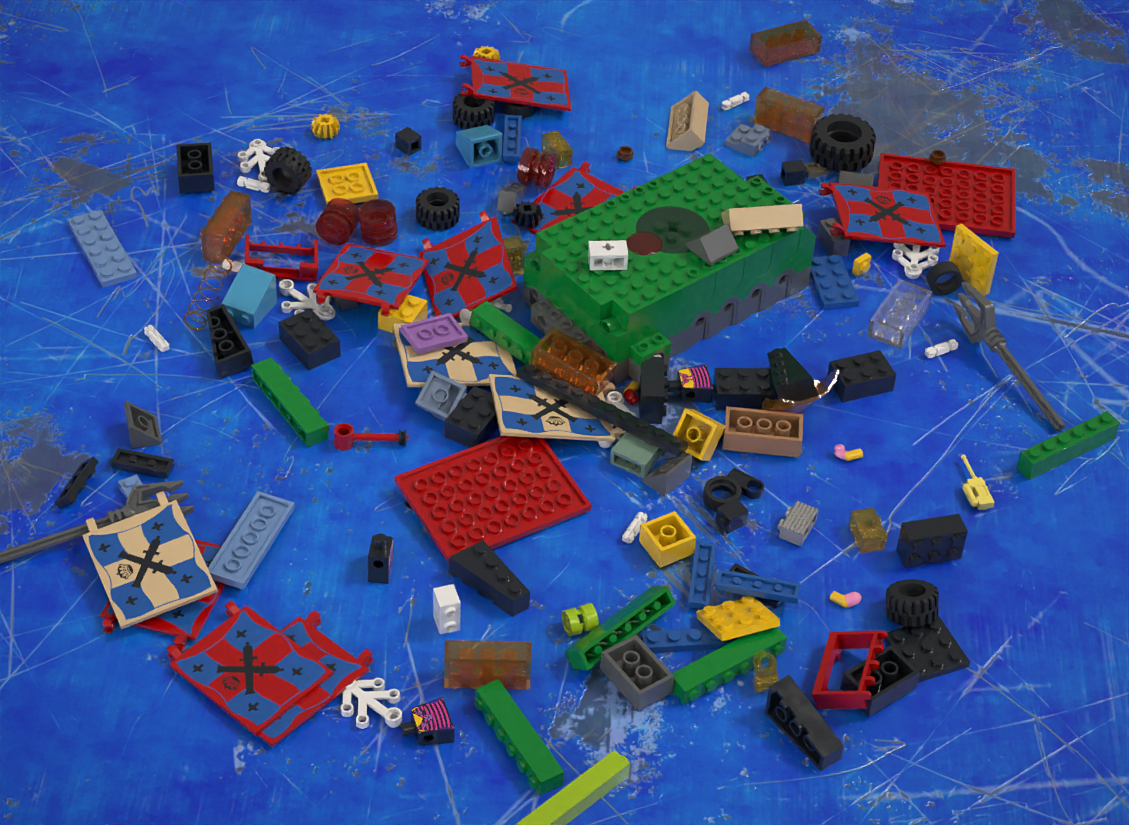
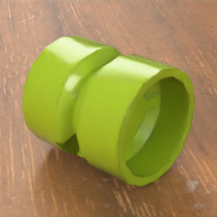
M592 603L580 605L578 609L574 607L569 608L561 613L562 623L569 637L581 634L583 630L585 632L592 631L599 626L598 615Z

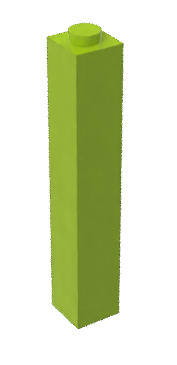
M613 750L516 825H566L629 777L630 763L624 755H620L616 750Z

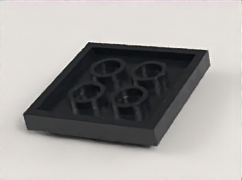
M939 616L935 621L924 626H906L887 632V638L884 639L888 646L892 645L920 672L918 683L967 668L970 664L969 659Z

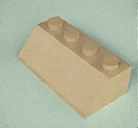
M694 91L671 107L666 143L668 149L693 151L705 143L709 103L697 91Z
M802 204L734 208L721 212L724 225L728 224L733 236L744 235V232L751 231V234H762V230H769V233H778L780 229L794 232L803 226Z

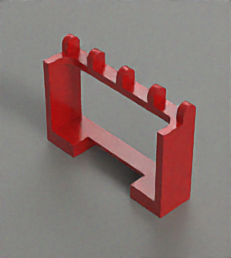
M246 234L244 264L274 274L276 279L316 282L318 274V240H314V245L310 248L301 247V244H297V247L283 246V242H279V245L265 244V241H261V244L251 243L249 235ZM249 251L312 256L313 263L300 262L299 269L263 266L264 259L249 258Z
M886 631L830 632L812 691V697L817 709H867L866 700L871 698V692L866 691L867 685H874L875 678L870 676L872 669L879 668L880 663L874 659L876 654L883 653L884 644L882 639L887 638L888 633ZM843 649H869L858 691H829L827 685L833 664L836 661H840Z

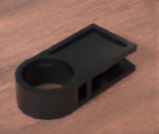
M735 467L726 476L739 483L742 490L741 494L750 499L762 497L764 483L761 480ZM749 487H757V488H759L760 490H758V491H752V490H750V489H748V488H749Z

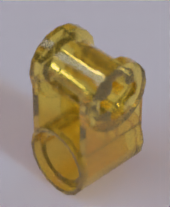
M764 650L758 651L753 657L754 687L756 693H761L762 690H769V686L779 681L777 674V661L774 655ZM768 656L769 663L766 666H761L762 658Z

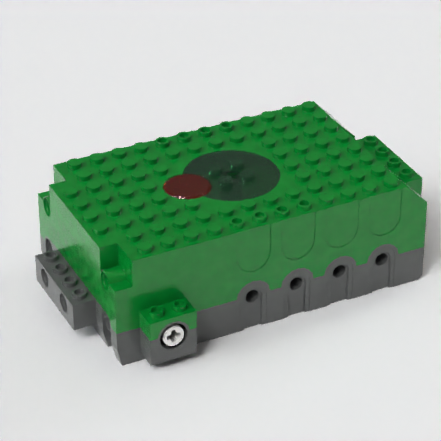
M709 153L536 233L535 251L524 255L523 297L525 304L531 309L530 322L575 363L586 358L599 371L607 368L608 378L615 386L630 378H633L640 385L642 362L652 357H664V365H667L669 370L671 357L691 348L693 344L703 339L706 340L718 334L721 330L731 325L733 326L744 321L750 315L773 306L781 299L788 298L806 289L809 285L816 235L804 225L794 232L780 229L778 233H769V230H762V234H751V231L744 232V235L733 236L738 246L737 252L712 265L705 262L685 245L692 239L724 225L721 212L734 208L793 204L759 176L744 181V178ZM626 240L628 249L627 270H589V241Z

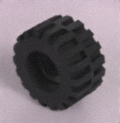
M459 93L453 100V121L464 130L484 125L491 126L494 122L495 102L494 100L473 97V94L463 96Z
M280 147L268 159L264 167V174L268 178V182L274 188H277L278 191H283L285 194L299 192L312 175V167H310L311 164L307 161V157L303 156L302 152L296 151L295 148Z
M444 187L428 188V190H423L416 197V219L422 227H426L429 230L433 229V231H443L444 229H450L451 226H455L459 221L460 199L453 190Z
M905 579L892 583L886 589L887 618L895 622V624L916 627L932 623L939 615V592L937 587L930 582L917 579Z

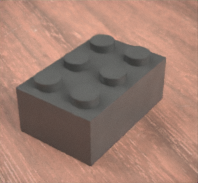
M637 635L601 652L600 669L637 711L673 692L674 675Z

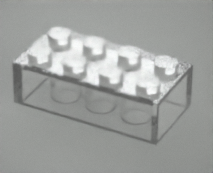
M899 279L870 319L867 336L901 349L929 309L932 291Z

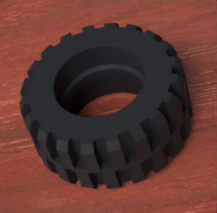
M843 113L838 115L830 114L828 117L824 116L821 120L819 119L813 126L809 147L810 154L816 163L830 171L834 170L838 173L840 171L856 172L861 168H865L871 162L876 134L872 126L867 121H862L860 117H853L850 114L843 115Z

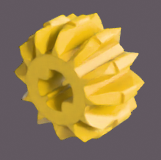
M493 46L476 48L473 55L475 57L500 60L498 49H494Z
M318 114V117L313 118L311 124L314 136L319 139H333V137L338 135L340 129L337 117H333L332 114Z

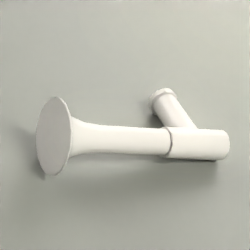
M501 298L489 302L499 310L506 312L512 310V306L504 304ZM467 309L460 311L462 323L470 322L472 311L470 312Z

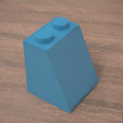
M489 125L456 132V146L470 169L502 162L503 134Z
M246 264L241 266L222 302L233 321L254 329L277 303L276 277L274 274Z

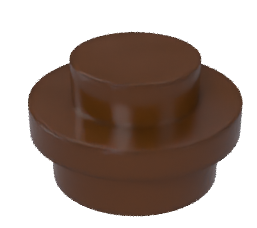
M621 146L617 151V157L622 161L631 160L634 156V152L629 146Z
M933 150L929 155V160L935 165L945 163L946 156L944 151Z

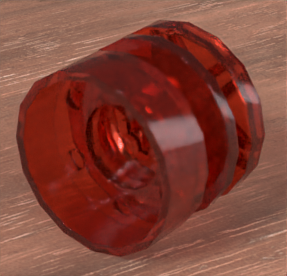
M526 147L518 165V182L530 185L534 181L537 187L549 188L556 171V154H548V152L544 151L540 155L539 150Z
M334 198L327 203L315 225L316 231L325 242L337 246L344 245L349 241L354 230L357 228L361 220V214L357 206L351 201L344 198Z
M373 199L365 202L360 207L362 239L366 243L373 246H384L392 243L397 238L395 206L391 202L384 199Z

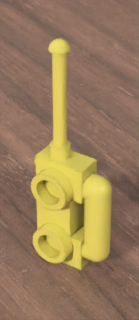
M962 455L961 459H963L972 477L967 479V482L962 486L970 505L973 507L977 506L978 510L993 508L995 502L982 477L977 478L966 458L967 456Z

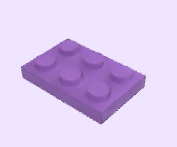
M451 313L401 325L400 329L417 354L464 343L468 339V335Z

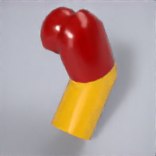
M631 382L623 392V397L631 405L639 401V397L635 393L639 388L636 382Z

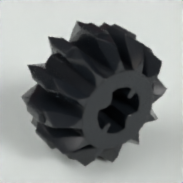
M522 201L521 204H516L513 211L514 222L519 227L524 226L526 229L527 227L534 228V225L539 226L542 219L540 205H536V202L530 203V201Z

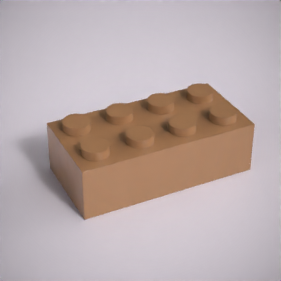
M726 406L724 422L726 427L724 429L722 450L800 458L803 437V414Z

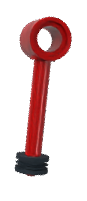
M340 423L334 428V446L343 451L351 449L354 441H398V445H401V443L406 445L408 440L407 430H404V432L399 430L398 433H354V428L348 423Z

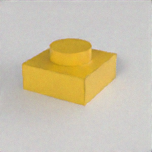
M868 253L854 259L852 274L856 277L870 269L871 256Z

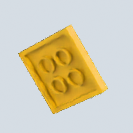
M367 163L316 170V176L327 207L378 200V192Z
M959 224L955 229L949 262H953L958 266L963 280L985 296L990 293L999 252L963 224Z
M744 596L740 600L725 601L721 605L706 606L702 610L696 611L697 619L721 641L780 626L779 618L753 596Z

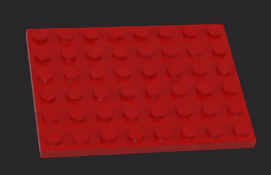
M880 154L878 187L928 192L940 229L955 231L957 225L963 224L973 233L1014 238L1015 169L945 161L943 164L935 165L928 158Z
M501 436L394 476L395 484L448 564L450 556L482 540L491 549H495L588 512L592 507L544 438Z

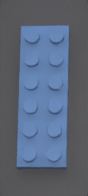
M102 210L67 219L71 231L103 288L137 278L135 268Z
M257 491L209 565L208 570L212 579L244 590L295 509V503Z

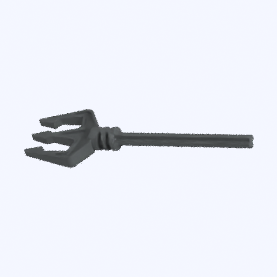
M962 282L961 284L967 296H971L980 308L978 310L963 293L957 294L962 306L966 310L959 304H954L953 308L969 341L976 343L983 340L991 352H997L1054 429L1058 432L1062 431L1066 425L1006 347V339L1003 338L996 328L993 303L968 282ZM967 313H968L970 319L972 320L973 324H972L971 321L967 318Z
M183 480L134 486L126 501V505L122 506V509L116 508L115 511H107V515L104 518L95 520L97 528L100 529L160 506L158 499L146 501L143 499L162 491L171 493L184 485ZM188 493L172 494L167 497L168 503L177 500L179 504L188 499L189 495ZM194 506L180 507L183 516L193 512ZM87 523L0 552V564L82 537V535L89 533Z

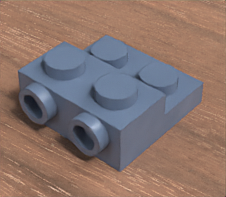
M740 124L725 140V146L755 157L758 152L762 151L765 144L770 142L772 134H770L771 129L755 124L753 128Z
M432 370L415 402V406L432 413L433 417L445 421L467 395V387Z

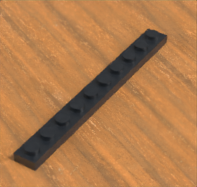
M527 363L517 370L516 377L677 457L688 448L689 443L680 437L673 436L665 432L664 429L657 428L647 421L641 420L631 413L625 412L615 405L585 392L581 388L568 384L565 380L552 376L551 373L536 368L532 364Z

